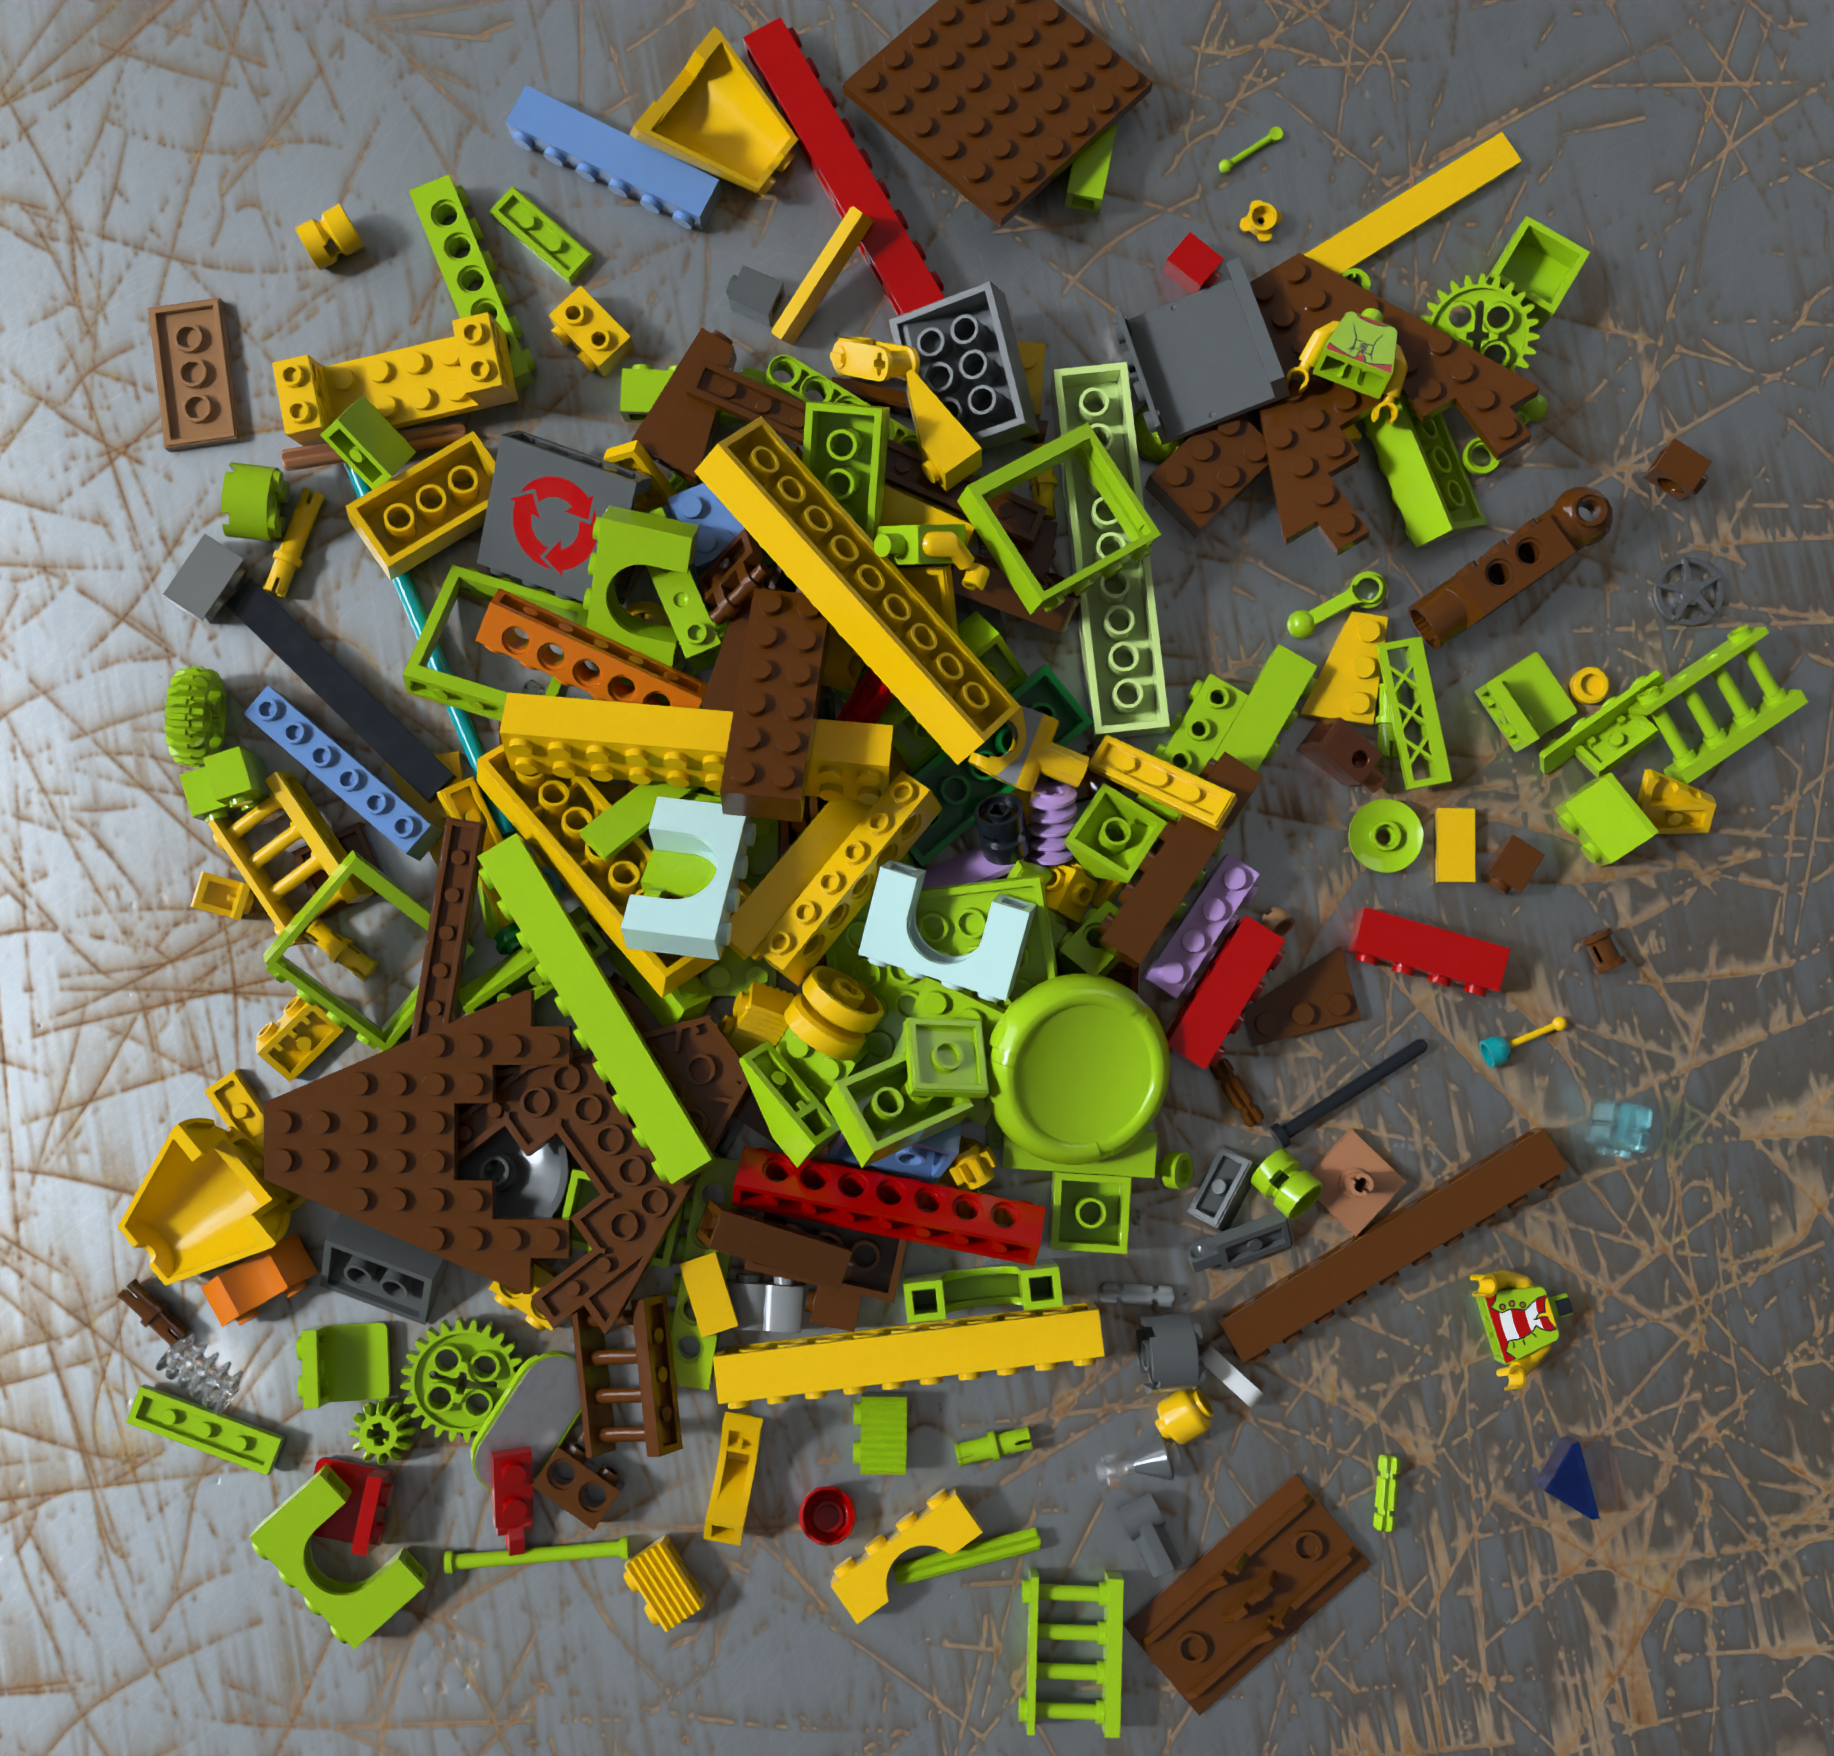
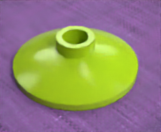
M1378 799L1364 805L1354 815L1349 826L1348 840L1352 853L1363 866L1375 872L1393 873L1406 868L1417 858L1423 845V828L1416 813L1406 804L1393 799ZM1379 831H1385L1388 834L1389 841L1387 844H1382L1377 840V833Z

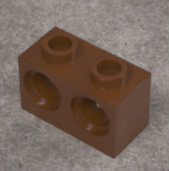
M563 1441L531 1486L592 1530H595L626 1484L620 1481L621 1475L611 1466L602 1464L600 1467L591 1459L586 1458L583 1446L576 1442L568 1444ZM560 1462L569 1463L574 1468V1478L569 1480L561 1478L557 1473V1464ZM592 1484L600 1485L605 1490L606 1499L600 1502L592 1500L588 1495V1486Z

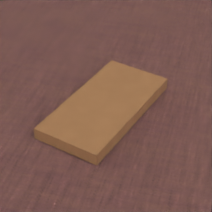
M213 298L148 308L165 449L168 452L241 442L225 308L222 299Z

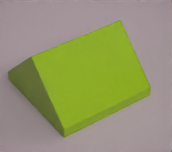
M1103 783L1065 839L1064 844L1089 876L1128 883L1167 822Z

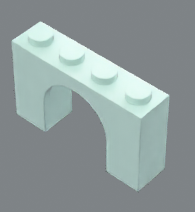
M657 796L649 825L654 850L698 855L709 860L717 869L710 884L701 892L688 898L665 899L630 894L621 925L626 947L629 949L719 960L722 947L728 946L731 940L732 924L729 922L731 912H737L739 907L740 889H737L739 879H745L747 875L748 856L745 855L747 847H753L755 843L756 824L751 823L750 817L723 814L722 804Z
M888 860L879 870L858 954L868 957V961L876 966H897L905 969L904 972L911 977L920 979L927 978V976L941 980V984L949 989L963 990V988L978 992V996L987 1001L999 1002L1000 999L1006 1001L1015 986L1037 904L999 893L991 903L979 947L964 955H946L934 950L924 941L916 924V909L926 870L893 860Z

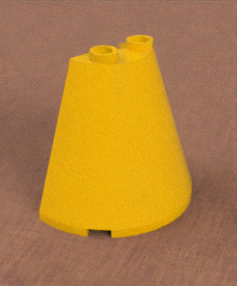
M715 26L695 49L686 66L657 102L653 101L630 132V136L635 141L754 193H758L762 197L766 195L776 181L771 176L777 168L782 173L795 157L790 150L798 140L721 31Z
M193 1118L184 1120L172 1128L117 1228L134 1248H144L151 1257L149 1267L163 1284L167 1286L275 1246L284 1237L289 1227L291 1213L287 1212L285 1207V1201L289 1198L287 1189L264 1180V1150L251 1138L232 1126L227 1130L215 1126L213 1119Z

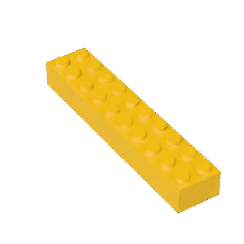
M762 416L717 443L694 472L706 484L708 489L716 495L732 513L734 518L743 525L760 547L769 554L785 572L787 577L795 583L811 601L813 606L821 612L837 630L839 635L847 641L863 659L865 664L873 670L889 688L891 693L900 700L917 722L926 729L957 765L981 746L1021 708L888 557H879L875 553L874 542Z
M507 692L499 733L510 770L524 775L547 773L561 778L582 776L592 777L603 782L617 779L628 780L639 785H647L651 781L666 782L675 788L698 786L706 787L712 791H720L733 712ZM817 719L806 796L821 797L827 801L850 799L859 800L864 804H875L890 786L893 725Z
M1093 1301L1065 1304L1061 1307L1025 1311L1017 1310L855 1330L854 1332L847 1331L725 1346L718 1349L713 1356L718 1404L728 1403L729 1409H739L751 1406L752 1400L766 1398L767 1404H779L790 1401L789 1396L805 1394V1399H819L827 1397L829 1390L843 1389L845 1395L866 1392V1386L881 1384L882 1390H892L905 1387L904 1381L920 1379V1385L938 1384L943 1382V1376L958 1375L959 1380H973L981 1378V1372L996 1370L997 1375L1005 1376L1020 1373L1019 1367L1035 1365L1036 1371L1053 1370L1058 1368V1362L1073 1361L1074 1366H1086L1095 1364L1096 1357H1104L1105 1354L1099 1309Z

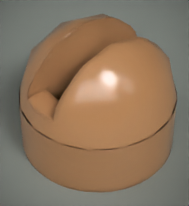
M1272 906L1270 909L1273 912L1268 916L1265 913L1262 914L1261 924L1282 937L1292 929L1295 920L1285 909Z

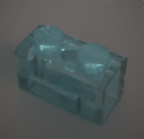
M1597 1100L1591 1102L1589 1120L1592 1121V1124L1587 1126L1585 1141L1588 1145L1597 1146L1596 1154L1632 1159L1633 1152L1642 1153L1647 1151L1649 1133L1646 1132V1129L1651 1127L1653 1111L1650 1107L1624 1102Z

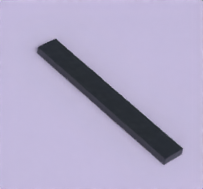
M250 578L225 603L247 627L427 802L431 804L438 797L436 793L447 788L457 778L253 579Z

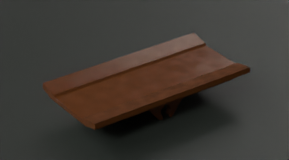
M1294 1474L1124 1623V1626L1200 1716L1365 1570L1371 1562L1297 1475Z

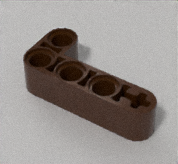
M969 550L974 556L973 563L981 564L989 569V577L983 590H980L977 586L974 590L964 587L962 580L966 570H959L955 563L951 564L954 593L1062 633L1067 631L1081 601V595L1076 596L1074 592H1071L1064 596L1065 601L1054 610L1046 613L1042 608L1030 615L994 559ZM1045 572L1043 578L1034 575L1044 591L1066 579L1050 572Z

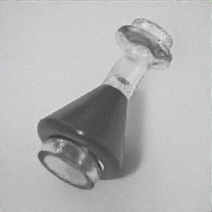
M1158 1435L1132 1458L1107 1464L1104 1457H1101V1462L1094 1463L1100 1486L1107 1484L1108 1488H1111V1479L1134 1473L1173 1480L1174 1471L1182 1470L1176 1442L1173 1439L1165 1441L1162 1435Z

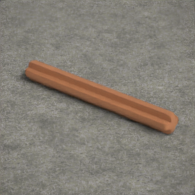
M461 421L397 431L415 451L447 446L466 435L465 426ZM327 442L283 449L281 451V458L286 471L345 462Z

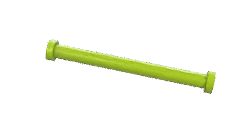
M622 1536L619 1541L525 1548V1554L509 1556V1550L455 1554L454 1550L445 1551L444 1571L446 1575L455 1574L456 1570L608 1557H620L621 1560H629L630 1540L629 1536Z

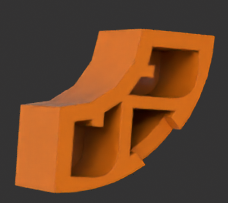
M295 1233L279 1241L272 1248L259 1252L235 1267L217 1275L203 1285L201 1289L222 1327L235 1320L241 1326L259 1316L260 1313L257 1308L284 1293L288 1299L308 1288L305 1281L317 1274L318 1271L299 1236Z

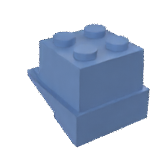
M705 483L668 497V505L663 506L667 518L700 525L694 562L689 569L699 594L700 590L696 578L744 529L743 525L734 518L732 513L708 489ZM761 548L764 556L761 562L768 567L776 565L777 563Z

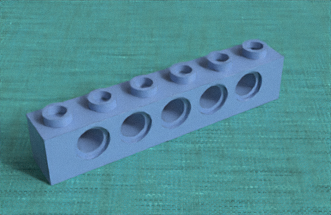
M267 686L243 713L405 854L420 861L444 834L442 830L288 698L272 687Z

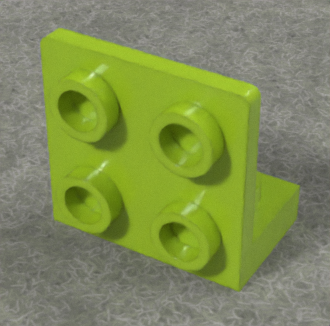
M1534 652L1474 691L1515 753L1540 739L1542 735L1577 713V709L1537 652Z

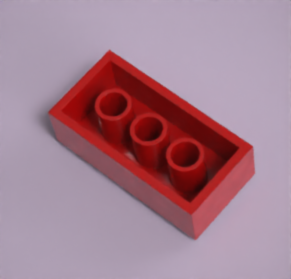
M1247 915L1238 919L1224 938L1214 957L1165 1033L1170 1054L1194 1069L1206 1070L1210 1065L1214 1067L1226 1049L1221 1045L1223 1040L1230 1033L1234 1035L1243 1023L1246 1016L1241 1011L1246 1003L1248 1004L1250 1001L1254 1003L1264 989L1266 983L1261 981L1264 974L1270 969L1275 970L1285 955L1286 951L1281 949L1286 939Z

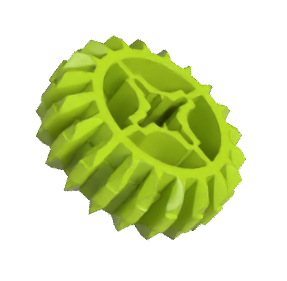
M191 666V668L177 670L170 680V687L166 690L167 700L164 702L166 707L165 714L163 715L165 718L163 730L166 731L165 742L169 745L168 751L175 763L201 768L205 766L203 758L222 752V745L226 743L225 734L228 720L227 692L224 690V682L218 672L213 669H204L201 666Z

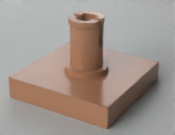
M1349 1129L1309 1171L1324 1186L1321 1195L1316 1201L1355 1237L1407 1183L1352 1129Z

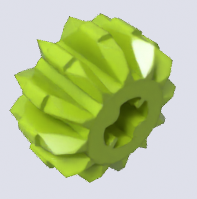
M381 1398L377 1406L372 1402H368L363 1406L364 1413H357L353 1416L354 1422L359 1427L349 1430V1436L359 1438L360 1441L354 1444L352 1448L355 1452L362 1448L366 1450L363 1456L365 1462H369L375 1455L378 1465L386 1464L389 1457L396 1462L402 1458L401 1450L408 1451L413 1446L411 1440L406 1436L415 1434L417 1428L407 1426L405 1423L411 1419V1412H407L404 1415L399 1413L402 1408V1402L397 1401L390 1408L387 1398ZM381 1424L383 1430L389 1431L390 1435L384 1438L383 1433L376 1431V1428Z

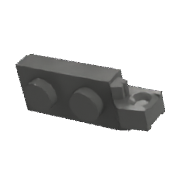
M1278 1211L1243 1225L1227 1229L1212 1235V1237L1209 1236L1205 1240H1199L1185 1247L1194 1273L1220 1266L1225 1271L1292 1246L1293 1242L1288 1219Z

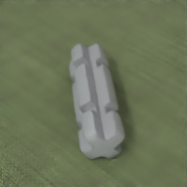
M1102 1283L1100 1286V1301L1103 1304L1116 1305L1117 1302H1121L1122 1305L1152 1306L1153 1303H1156L1160 1307H1171L1174 1303V1289L1170 1285H1157V1288H1153L1152 1285L1122 1283L1121 1286H1117L1116 1283Z

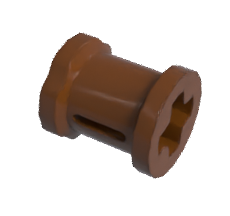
M1611 927L1594 932L1579 940L1581 946H1586L1595 964L1593 969L1595 975L1610 971L1627 962L1625 956H1620L1610 936L1613 933Z

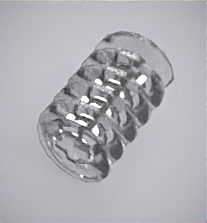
M191 1334L184 1340H178L166 1351L157 1363L156 1370L161 1371L168 1367L165 1376L169 1380L180 1376L177 1385L181 1389H186L192 1385L189 1393L191 1397L198 1398L204 1394L202 1399L204 1407H210L216 1403L214 1414L217 1416L226 1409L241 1388L240 1381L244 1372L240 1370L232 1376L228 1375L232 1363L227 1361L220 1367L216 1366L220 1353L215 1352L206 1358L204 1354L208 1344L203 1343L194 1349L192 1345L196 1335Z

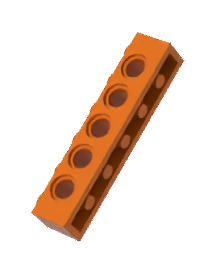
M501 588L490 601L475 641L484 644L489 651L496 654H506L519 660L528 669L541 670L552 675L563 685L576 686L585 690L596 700L699 709L708 687L707 683ZM515 629L525 631L529 638L520 637L515 632ZM550 645L560 647L564 654L555 653L550 648ZM585 661L595 663L599 670L595 671L588 668ZM620 677L630 679L634 686L623 684ZM660 693L665 695L669 702L659 701L654 694Z

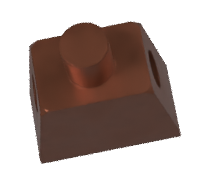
M1341 717L1317 721L1296 749L1344 786L1362 784L1372 793H1375L1384 785L1388 778L1385 773L1375 766L1381 759L1382 754Z

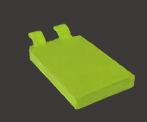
M695 792L684 799L721 804V797ZM653 847L641 879L642 889L646 890L643 896L667 899L668 895L683 899L701 892L710 884L717 868L709 860L698 855L654 850Z

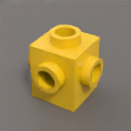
M1068 861L1066 866L1063 864L1049 865L1048 867L1053 876L1045 887L1048 909L1065 919L1079 924L1098 883L1087 877V872L1084 868L1073 861Z

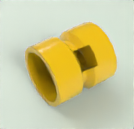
M340 203L322 213V220L317 221L312 218L295 227L301 242L320 271L338 261V254L343 253L348 256L365 247Z

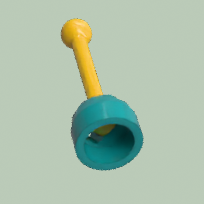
M1561 1016L1555 1017L1551 1024L1511 1041L1500 1036L1486 1038L1479 1042L1481 1055L1490 1068H1496L1510 1059L1511 1048L1554 1030L1563 1031L1567 1027V1020Z

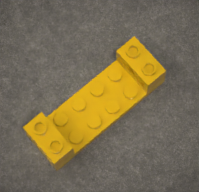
M488 312L452 320L455 336L325 367L308 354L272 362L285 435L302 446L326 443L320 434L362 395L379 410L380 414L394 429L518 401L505 330Z

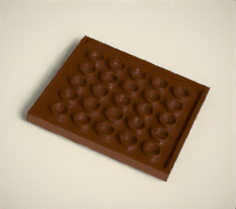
M938 0L843 83V93L1001 228L1152 90L1153 82L1054 0Z

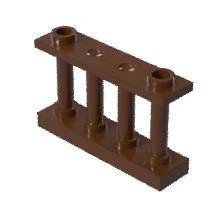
M654 1294L631 1300L632 1310H624L616 1326H634L636 1348L606 1350L604 1333L585 1306L571 1317L586 1458H593L616 1450L615 1442H646L647 1457H661L683 1449L667 1294ZM638 1364L640 1387L609 1388L607 1365ZM642 1403L644 1426H613L611 1404Z

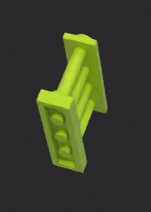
M662 507L647 513L667 518ZM646 565L692 670L699 674L713 668L722 644L690 571L685 574Z
M1743 625L1734 629L1727 635V641L1659 687L1653 686L1639 693L1636 697L1638 701L1627 708L1629 713L1633 715L1648 716L1651 714L1669 745L1674 757L1672 759L1673 763L1663 769L1666 776L1689 784L1808 703L1802 690L1778 687L1754 643L1769 634L1766 627ZM1739 653L1743 655L1765 694L1763 696L1764 701L1755 708L1748 707L1724 665ZM1710 673L1735 714L1733 717L1734 722L1724 729L1718 728L1694 686L1696 682ZM1680 693L1705 735L1703 737L1704 742L1694 749H1688L1663 706Z
M1029 1568V1580L1022 1579V1604H1028L1026 1697H1019L1018 1717L1019 1722H1025L1027 1735L1035 1736V1718L1095 1720L1096 1724L1102 1725L1105 1738H1120L1124 1579L1121 1571L1105 1570V1582H1099L1098 1586L1039 1584L1037 1568ZM1038 1601L1098 1602V1606H1104V1621H1098L1097 1625L1038 1623ZM1037 1639L1097 1641V1645L1103 1646V1661L1097 1660L1096 1664L1037 1662ZM1036 1679L1096 1681L1097 1685H1102V1700H1096L1095 1704L1036 1702Z

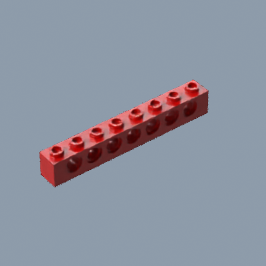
M746 1146L743 1147L734 1182L732 1199L733 1206L1032 1266L1035 1265L1041 1244L1046 1209L1045 1206L1035 1205L1026 1200L1015 1201L996 1197L991 1193H975L960 1190L951 1185L940 1186L921 1182L916 1178H900L885 1175L876 1170L865 1171L850 1168L841 1163L808 1160L797 1168L785 1154L772 1152L766 1148ZM771 1179H779L782 1181H773ZM809 1186H815L820 1189H812ZM846 1194H854L856 1195V1197H851ZM884 1201H890L894 1204H887ZM922 1209H929L933 1212H926ZM959 1216L968 1217L970 1220L962 1219ZM998 1224H1004L1007 1227H1001Z

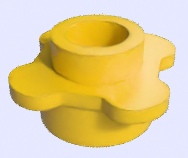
M1254 200L1249 206L1250 211L1248 215L1240 220L1239 226L1243 232H1251L1256 235L1260 242H1268L1272 238V230L1275 225L1281 223L1282 214L1271 204L1261 200ZM1259 218L1264 220L1263 224L1258 223Z

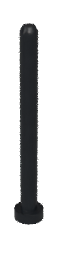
M1424 1039L1413 1041L1284 1125L1280 1126L1276 1122L1269 1127L1272 1137L1280 1148H1287L1291 1145L1290 1138L1426 1052L1428 1048L1427 1043Z

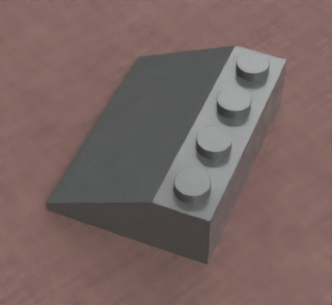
M991 281L889 320L894 344L911 346L916 349L920 358L918 376L982 449L1006 445L1040 433L1006 296ZM904 381V385H905V389H906V393H907V397H908L907 381Z

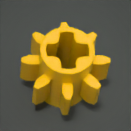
M971 1142L959 1149V1153L954 1159L955 1163L950 1165L949 1172L957 1186L966 1182L972 1190L986 1184L995 1177L991 1168L996 1166L998 1160L989 1145L980 1149L977 1142Z

